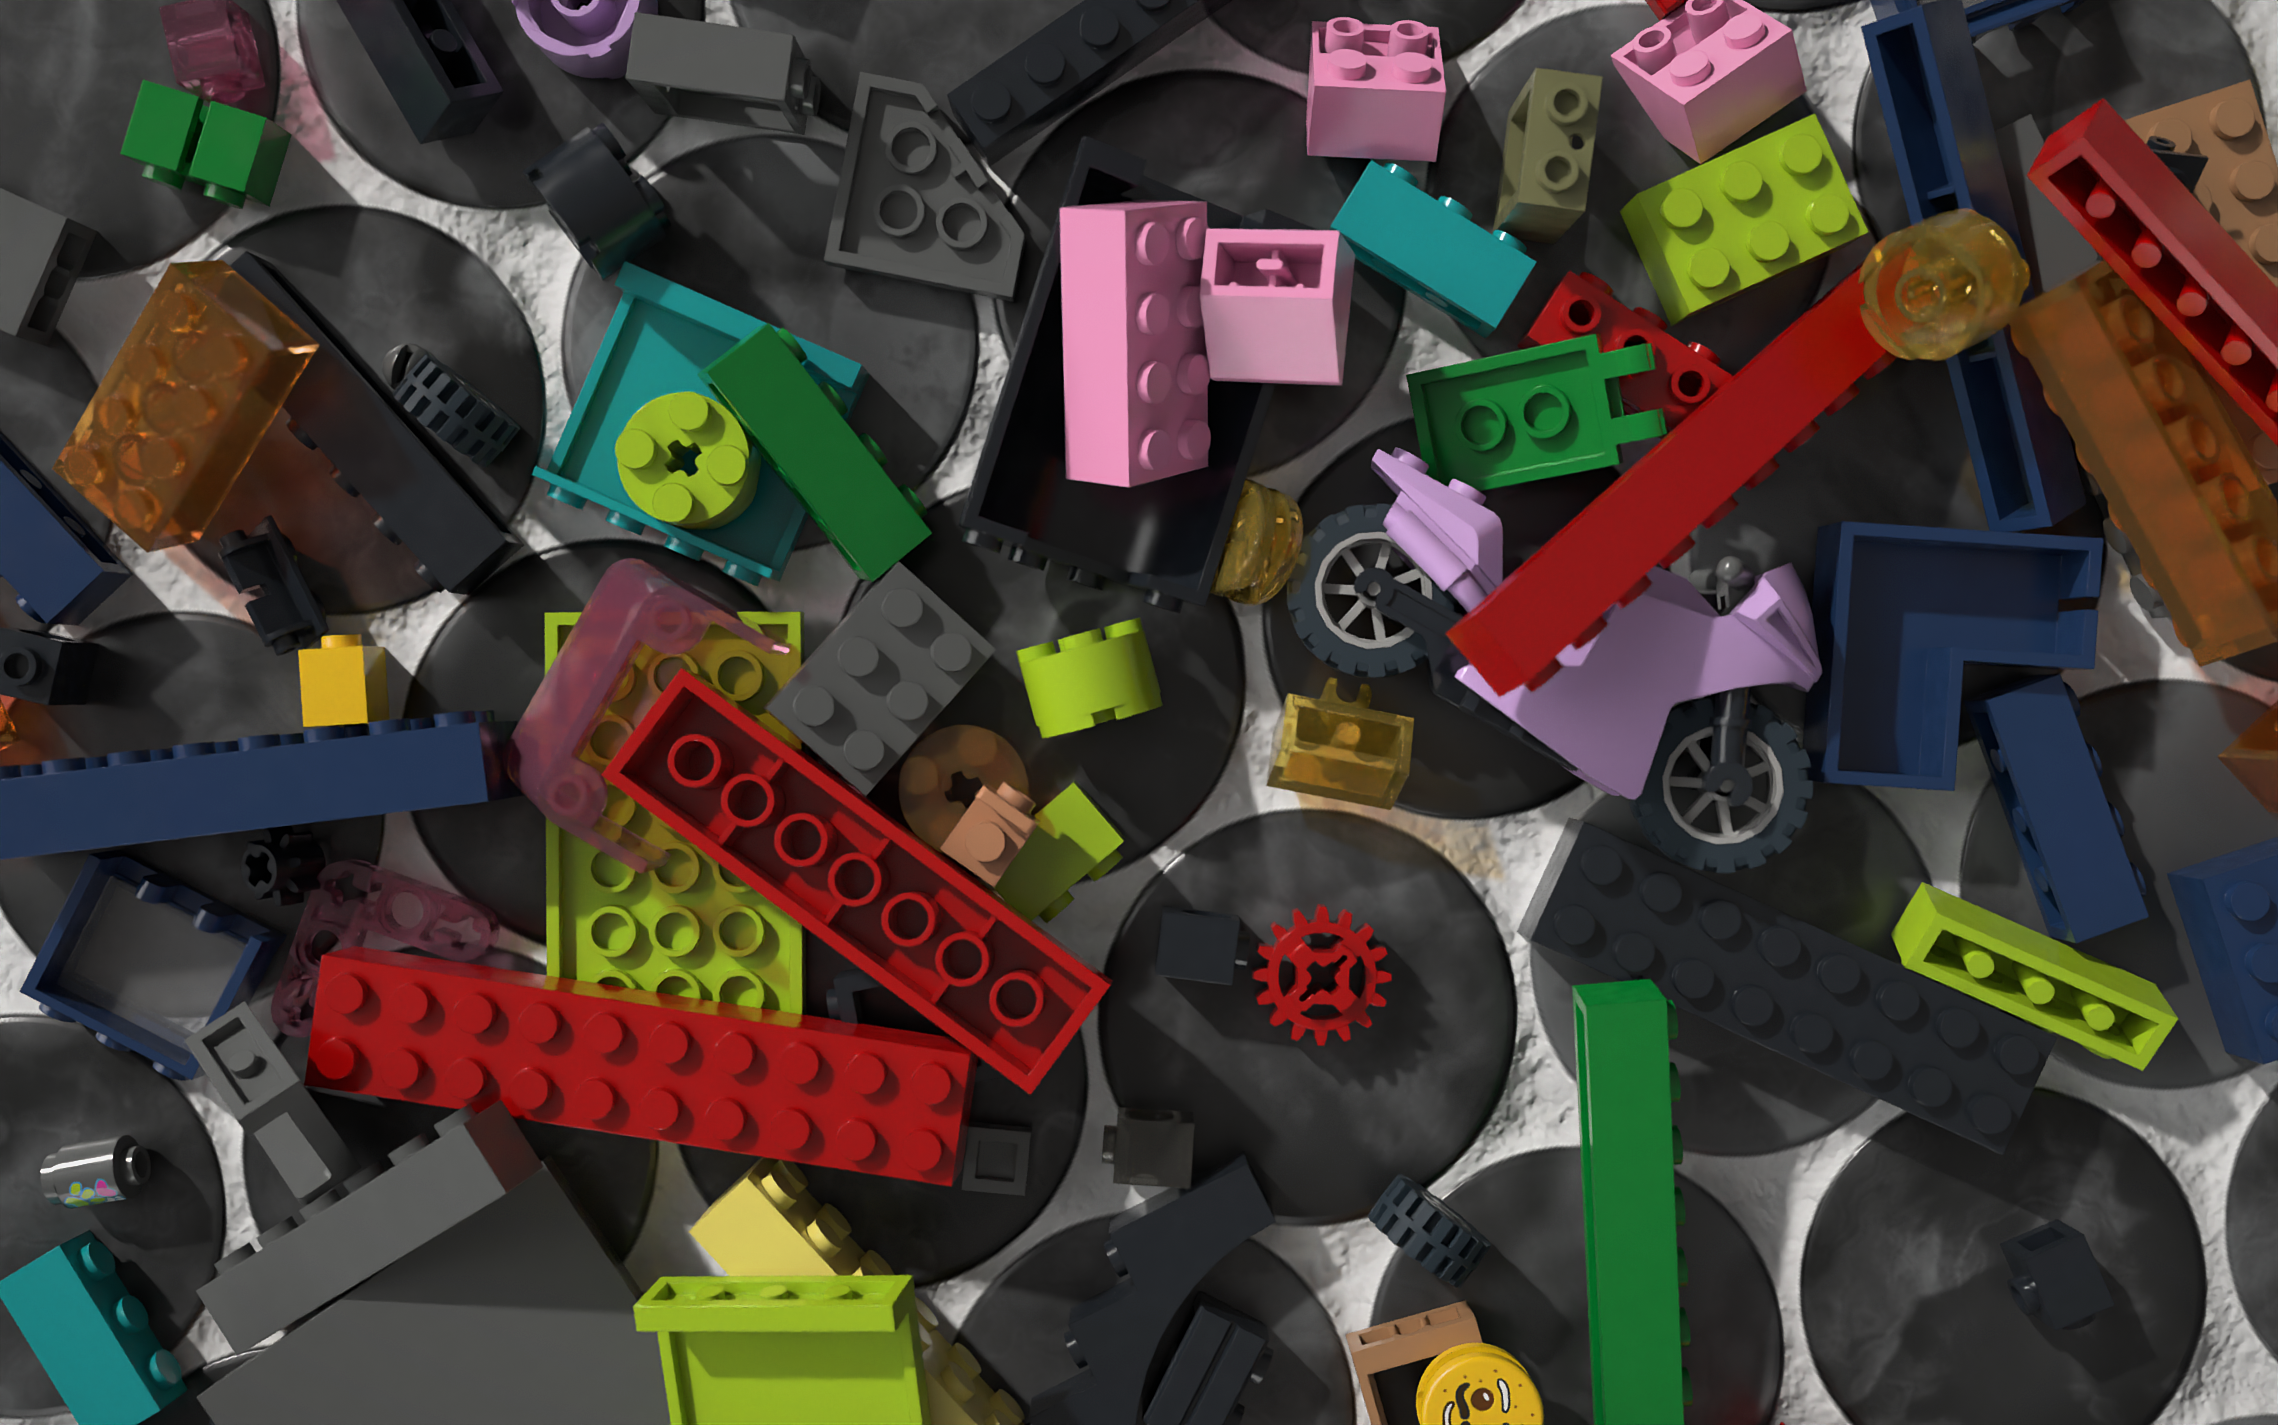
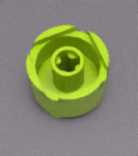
M692 391L663 395L645 404L631 417L615 444V455L617 457L620 479L629 497L647 514L676 527L692 530L722 527L738 518L749 507L758 489L761 454L753 446L746 431L736 417L720 403ZM690 450L698 454L695 463L699 470L694 475L680 470L685 465L683 456Z
M1141 617L1104 627L1107 640H1103L1101 630L1098 628L1059 639L1058 644L1061 651L1059 653H1056L1053 641L1016 651L1034 720L1039 728L1041 738L1096 726L1095 724L1122 719L1163 705L1160 696L1161 690Z

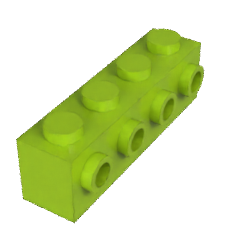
M1924 882L1919 886L1891 932L1892 939L1902 960L1901 963L1905 968L1935 982L1938 981L1957 989L1966 996L1992 1008L1998 1007L2014 1014L2028 1024L2047 1033L2055 1032L2078 1042L2087 1050L2102 1058H2114L2141 1071H2144L2178 1020V1017L2155 983Z

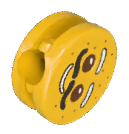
M1465 1343L1444 1351L1426 1368L1417 1388L1416 1411L1420 1425H1544L1542 1400L1528 1372L1513 1355L1494 1345Z

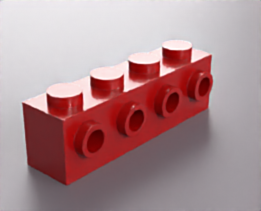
M1569 270L1558 281L1517 344V347L1523 350L1592 334H1601L1604 352L1652 343L1657 369L1620 376L1619 383L1625 416L1664 408L1668 434L1733 377L1719 367L1721 359L1710 349L1695 342H1688L1687 345L1681 343L1665 332L1668 326L1656 314L1641 307H1635L1633 311L1611 297L1614 293L1613 289L1600 278L1587 272H1581L1578 276ZM1665 434V435H1663V436H1659L1658 438L1662 440V439L1665 438L1668 434Z

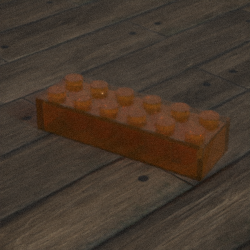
M2103 258L2062 278L2006 313L2004 316L2011 326V337L2015 347L2031 362L2043 384V393L2048 406L2055 414L2061 416L2076 443V454L2079 462L2087 472L2095 477L2108 501V510L2113 523L2119 530L2126 533L2140 558V567L2144 579L2150 587L2159 592L2173 618V628L2177 638L2185 647L2190 648L2199 666L2202 667L2276 642L2278 640V503L2200 362Z

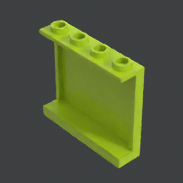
M913 1275L660 1277L633 1306L637 1332H657L671 1425H931Z

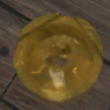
M1967 208L1943 212L1888 235L1870 251L1862 265L1859 284L1864 282L1865 303L1860 305L1862 319L1876 342L1897 357L1908 360L1915 358L1933 361L1947 359L1993 336L2006 326L2017 311L2023 291L2029 285V266L2020 257L2019 251L2010 236L1991 219Z

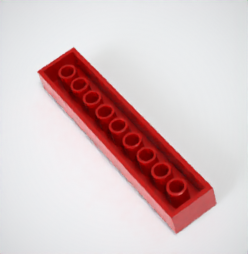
M352 946L323 954L321 957L304 1085L461 1109L471 1104L474 1111L479 1113L502 1100L511 1116L518 1119L952 1186L963 1167L978 1056L953 1037L861 1023H847L835 1019Z

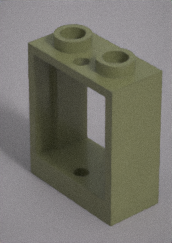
M1535 68L1508 112L1493 232L1494 230H1501L1518 240L1555 244L1585 212L1602 76ZM1573 136H1579L1583 140L1584 145L1582 149L1575 150L1571 148Z

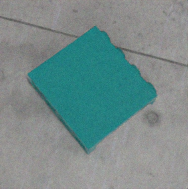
M624 261L614 284L624 293L547 470L535 466L532 475L550 482L551 485L546 495L583 510L588 499L609 508L610 510L605 520L640 536L646 525L668 534L664 546L680 554L700 561L705 550L726 559L727 561L722 572L757 587L762 576L780 582L809 515L762 456L757 484L758 489L749 507L738 518L722 527L692 530L676 527L656 519L640 509L629 497L621 482L617 457L615 455L616 441L623 433L628 421L641 407L651 400L667 394L692 391L718 402L697 374L758 326L768 323ZM771 325L776 332L780 330V328ZM791 334L807 356V360L801 365L817 385L822 381H826L837 392L848 409V412L842 417L849 424L870 373L860 363ZM691 450L683 456L685 465L680 470L694 475L699 470L695 463L698 454Z

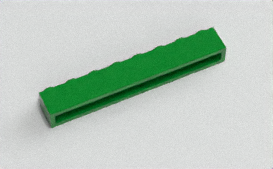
M1651 979L1572 985L1594 1425H1684V1407L1692 1406L1693 1391L1688 1369L1685 1366L1682 1367L1681 1347L1690 1346L1691 1336L1686 1310L1684 1307H1679V1287H1686L1688 1284V1268L1682 1247H1677L1676 1226H1684L1686 1220L1682 1191L1679 1186H1674V1165H1680L1683 1162L1682 1138L1676 1124L1672 1125L1671 1103L1679 1102L1681 1096L1677 1067L1674 1062L1669 1063V1040H1675L1678 1036L1676 1008L1673 1001L1667 1000Z

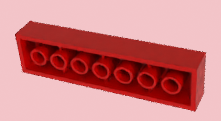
M683 668L678 671L601 774L605 779L1030 1095L1112 983V980L699 674Z

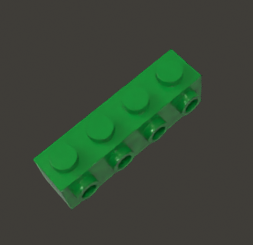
M770 323L758 326L697 375L718 402L736 417L746 431L753 446L857 577L873 582L932 534L921 519L927 514V510L908 486L902 484L897 488L882 468L888 463V460L879 446L866 433H862L857 437L842 416L848 412V409L837 392L826 381H822L817 385L801 365L807 360V356L797 340L785 328H781L776 332Z

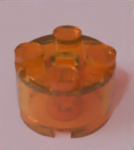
M962 724L937 730L925 737L914 747L901 768L899 801L903 815L911 829L920 839L942 853L945 852L940 850V848L970 807L966 798L956 800L952 795L951 789L958 784V779L955 775L957 772L962 771L967 779L978 777L982 787L988 783L997 790L1005 781L1031 799L1032 776L1025 756L1011 739L989 727Z

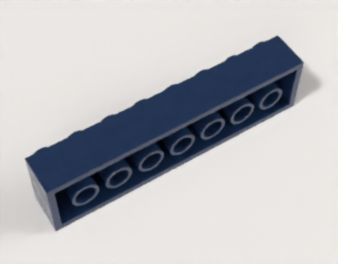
M470 710L434 715V728H432L431 717L418 719L403 718L369 722V732L368 725L336 726L303 730V733L259 735L238 738L236 741L176 745L168 749L109 753L107 756L78 757L43 761L42 764L1 766L0 860L481 803L526 796L517 722H495L494 710Z

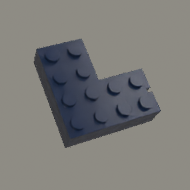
M1847 521L1818 527L1812 615L1822 674L1818 681L1813 683L1809 692H1806L1803 749L1806 750L1811 767H1807L1809 780L1836 784L1955 791L1963 664L2052 670L2095 669L2099 610L2058 612L2059 600L2068 601L2100 597L2104 538Z

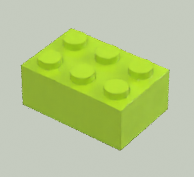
M1815 113L1636 194L1620 210L1671 326L1839 251L1868 233L1867 227Z

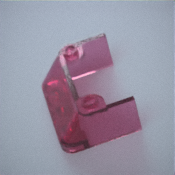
M630 558L614 563L604 573L508 740L503 753V765L509 779L552 823L643 874L665 866L671 854L601 815L608 799L606 782L596 768L579 758L644 644L666 654L685 653L700 643L712 621L767 653L786 655L792 644L658 566L644 560Z

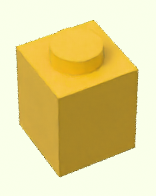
M361 634L321 636L322 648L298 650L303 727L357 725L390 720L385 647L362 646Z

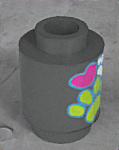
M130 1135L62 1146L57 1153L49 1154L44 1159L40 1175L41 1186L46 1199L51 1204H63L69 1209L133 1199L138 1196L143 1184L150 1177L151 1162L147 1150L139 1145Z

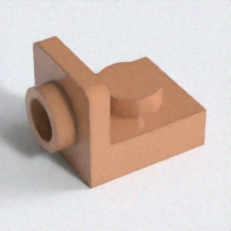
M1005 781L998 790L987 783L980 789L976 799L940 850L995 887L1041 822L1030 813L1036 803Z

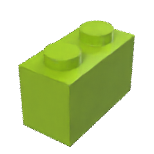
M1076 780L1034 815L1041 822L995 887H993L1008 904L1031 921L1038 915L1045 923L1051 921L1075 899L1068 891L1069 888L1086 874L1094 882L1097 881L1123 858L1116 848L1124 842L1125 837Z

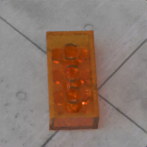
M223 260L170 263L52 469L147 553L199 541L319 344Z

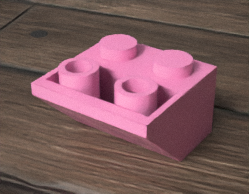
M1688 0L1684 5L1654 26L1638 33L1632 41L1611 55L1615 68L1664 139L1700 164L1713 157L1807 91L1792 29L1744 0Z
M1337 17L1328 22L1312 21L1306 117L1307 155L1436 162L1446 97L1438 27H1427L1420 22L1412 20H1402L1392 25L1363 24L1361 21L1350 17Z
M1206 230L1200 301L1210 378L1213 381L1342 386L1355 254L1339 231Z

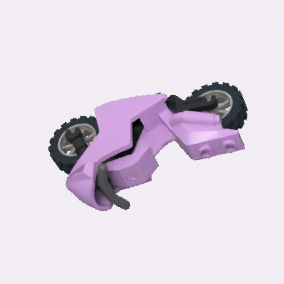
M1395 447L1391 455L1378 449L1372 458L1371 468L1398 496L1394 504L1377 503V505L1368 506L1360 504L1345 508V511L1324 518L1301 541L1288 571L1287 604L1296 632L1312 654L1330 668L1359 678L1392 677L1406 672L1425 661L1429 687L1435 696L1454 705L1460 711L1468 713L1499 730L1501 734L1508 738H1513L1556 762L1573 775L1610 795H1622L1627 799H1631L1629 802L1634 819L1638 820L1642 833L1652 845H1655L1670 859L1694 869L1716 873H1734L1745 868H1756L1766 863V859L1770 858L1773 854L1783 852L1792 843L1790 838L1796 829H1802L1808 816V813L1805 812L1808 798L1812 799L1813 781L1809 780L1807 767H1811L1808 754L1805 749L1800 748L1795 739L1798 737L1797 734L1786 722H1781L1770 709L1750 702L1751 686L1783 684L1809 692L1813 683H1816L1822 674L1812 611L1805 589L1792 563L1755 576L1751 567L1740 559L1729 556L1720 560L1716 569L1696 570L1690 574L1688 579L1654 566L1646 574L1653 584L1626 607L1619 609L1614 603L1606 610L1602 616L1609 623L1608 626L1585 646L1578 650H1575L1571 644L1567 646L1557 656L1558 660L1563 664L1562 669L1549 681L1531 693L1522 685L1499 698L1445 634L1503 582V527L1500 518L1494 512L1482 506L1486 499L1485 495L1456 479H1452L1448 487L1425 475L1429 465L1403 449ZM1362 545H1382L1376 567L1365 570L1351 552V549ZM1391 548L1412 571L1394 578L1385 571ZM1341 556L1357 577L1354 585L1325 583L1330 569ZM1420 579L1421 593L1405 584ZM1325 594L1353 596L1358 601L1336 623L1328 611ZM1702 595H1717L1718 609H1714ZM1365 608L1371 610L1376 640L1358 638L1345 631ZM1383 620L1402 631L1386 638ZM1704 696V698H1702V699H1697V700H1693V701H1689V702H1685V703L1679 704V705L1673 707L1672 710H1670V708H1671L1675 703H1678V702H1682V701H1686V700H1690V699H1694V698H1698V697ZM1697 740H1700V747L1696 743ZM1747 745L1760 758L1761 762L1744 768ZM1686 748L1696 762V765L1692 767L1687 777L1671 776L1677 758ZM1766 772L1767 791L1762 803L1750 796L1753 791L1752 777ZM1670 786L1688 787L1690 790H1698L1701 795L1680 815L1673 803ZM1711 801L1716 805L1720 833L1705 832L1691 825L1692 821ZM1743 804L1758 812L1746 825L1733 831L1729 805L1740 807Z

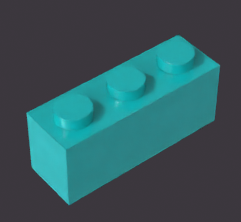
M1371 160L1331 224L1329 231H1339L1357 260L1486 339L1498 326L1536 264V261L1525 255L1527 251L1526 246L1514 236L1501 230H1494L1491 234L1471 222L1472 213L1459 202L1446 196H1440L1437 201L1416 188L1418 181L1407 170L1389 162L1385 163L1382 167Z
M90 1230L58 1245L0 1281V1298L78 1425H137L163 1409L188 1390L181 1379L182 1372L177 1359L172 1353L162 1348L148 1325L149 1319L145 1307L136 1297L129 1294L115 1271V1261L111 1252L104 1244L95 1239Z

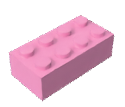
M1142 199L1060 208L1066 479L1132 487L1208 467V450L1211 442L1208 426V384L1210 371L1200 301L1206 230L1209 229L1207 225V202Z

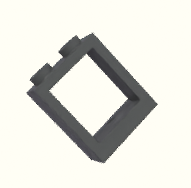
M639 12L634 14L626 79L655 114L805 135L807 116L815 117L818 113L821 82L819 77L813 76L811 61L805 57L793 34Z

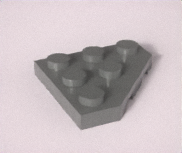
M860 72L824 262L827 266L1014 302L1026 238L1011 213L1007 211L961 139L957 137L924 84Z

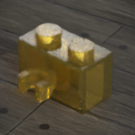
M1332 677L1327 680L1320 699L1288 693L1273 731L1266 786L1391 810L1409 775L1414 718L1368 709L1372 699V691L1367 684H1361L1355 702H1344L1336 694L1337 679Z

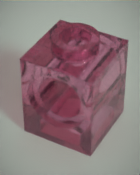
M187 0L159 7L177 84L208 103L214 101L221 104L243 99L245 96L244 91L265 87L249 14L234 1Z

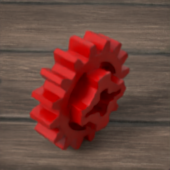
M1317 904L1314 919L1306 920L1298 908L1293 909L1292 920L1294 925L1286 929L1274 921L1270 925L1277 938L1274 945L1258 942L1256 946L1257 952L1267 959V964L1251 968V976L1258 981L1267 982V987L1257 992L1255 997L1259 1005L1275 1003L1276 1007L1268 1017L1274 1027L1282 1024L1287 1019L1292 1021L1290 1036L1293 1040L1298 1041L1306 1029L1313 1030L1317 1045L1324 1046L1328 1031L1336 1029L1344 1042L1349 1041L1351 1037L1348 1024L1356 1020L1362 1026L1369 1028L1373 1023L1365 1009L1369 1004L1385 1007L1387 1000L1375 988L1376 984L1391 981L1392 974L1388 970L1376 967L1375 962L1384 958L1388 954L1387 950L1382 944L1369 947L1366 945L1374 930L1368 923H1365L1353 931L1350 928L1353 914L1349 910L1343 909L1336 920L1333 921L1329 920V913L1324 904ZM1314 933H1330L1340 936L1339 939L1336 938L1329 945H1308L1302 937ZM1285 954L1293 963V980L1285 987L1286 990L1281 993L1278 975L1280 963ZM1360 956L1363 977L1360 989L1356 995L1349 987L1350 968L1357 962V958ZM1316 961L1319 965L1325 967L1334 962L1335 964L1332 965L1329 971L1335 980L1327 987L1320 982H1316L1309 987L1308 984L1312 980L1307 970L1309 965ZM1313 1004H1332L1339 1010L1336 1013L1321 1016L1304 1013Z

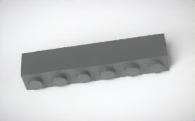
M503 1101L496 1102L479 1114H476L471 1104L466 1105L434 1125L440 1136L436 1141L430 1143L423 1132L388 1154L394 1164L393 1168L385 1171L380 1161H377L343 1183L349 1192V1195L342 1199L334 1188L299 1210L306 1221L305 1223L298 1226L293 1216H290L256 1237L262 1250L256 1253L249 1242L215 1263L214 1266L220 1276L199 1288L196 1292L237 1356L285 1328L505 1195L543 1168L542 1163Z

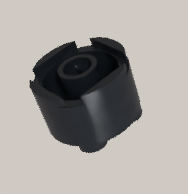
M603 123L592 130L589 127L584 128L522 171L535 193H541L548 202V211L588 265L591 268H595L602 281L620 270L624 261L630 263L666 238L664 230L671 226L670 221L663 212L666 207L649 182L643 176L635 181L630 179L633 173L623 159L626 157V154L616 138Z

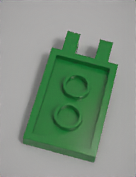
M1592 334L1407 374L1421 457L1429 465L1425 475L1447 487L1452 479H1456L1478 491L1624 463L1621 444L1668 434L1664 408L1625 416L1619 383L1620 376L1657 369L1652 343L1604 352L1601 334Z

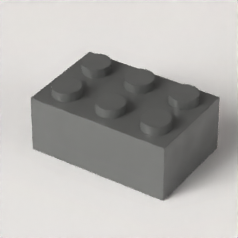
M898 562L889 568L763 709L856 791L866 796L996 649L903 564Z

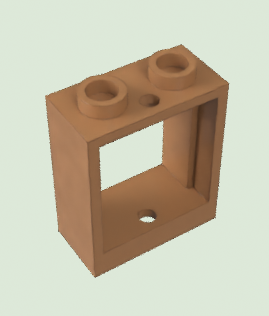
M1466 1300L1345 1334L1370 1424L1388 1425L1373 1373L1440 1355L1444 1351L1460 1344L1483 1343L1476 1318Z

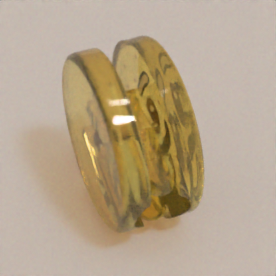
M1246 478L1209 593L1220 597L1225 596L1231 601L1246 606H1257L1267 602L1281 590L1296 565L1303 539L1302 514L1298 504L1290 495L1276 489L1266 488L1261 483Z

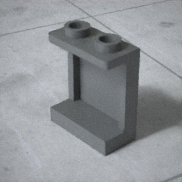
M245 1001L184 1040L237 1122L248 1136L255 1135L301 1205H308L362 1168Z

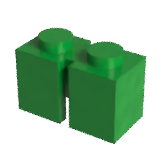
M142 81L120 154L144 166L143 178L182 191L185 181L201 186L206 185L203 193L204 197L237 209H243L246 199L270 207L292 136L291 133L266 117L214 101L210 102L209 107L204 106V100L198 96L150 81Z

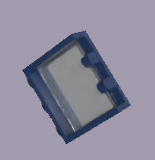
M120 849L89 854L19 992L40 1002L39 1010L47 1016L63 1022L73 1023L77 1021L97 1031L96 1039L102 1044L125 1052L134 1050L154 1060L153 1068L159 1073L176 1080H194L206 1075V1073L184 1040L244 1001L249 1005L274 954L287 935Z

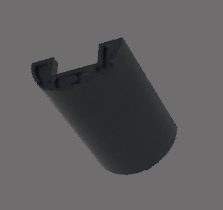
M1085 135L1081 139L958 526L965 529L962 541L967 544L1000 553L1002 546L1005 545L1011 548L1008 560L1041 571L1045 570L1047 561L1069 567L1067 580L1097 590H1103L1105 581L1109 580L1146 591L1143 599L1144 603L1180 614L1183 602L1203 607L1206 605L1276 383L1213 381L1210 378L1208 384V426L1211 442L1208 450V467L1132 487L1066 479L1060 208L1142 199L1207 202V225L1209 229L1320 230L1269 209L1242 216L1145 177L1142 174L1147 160Z

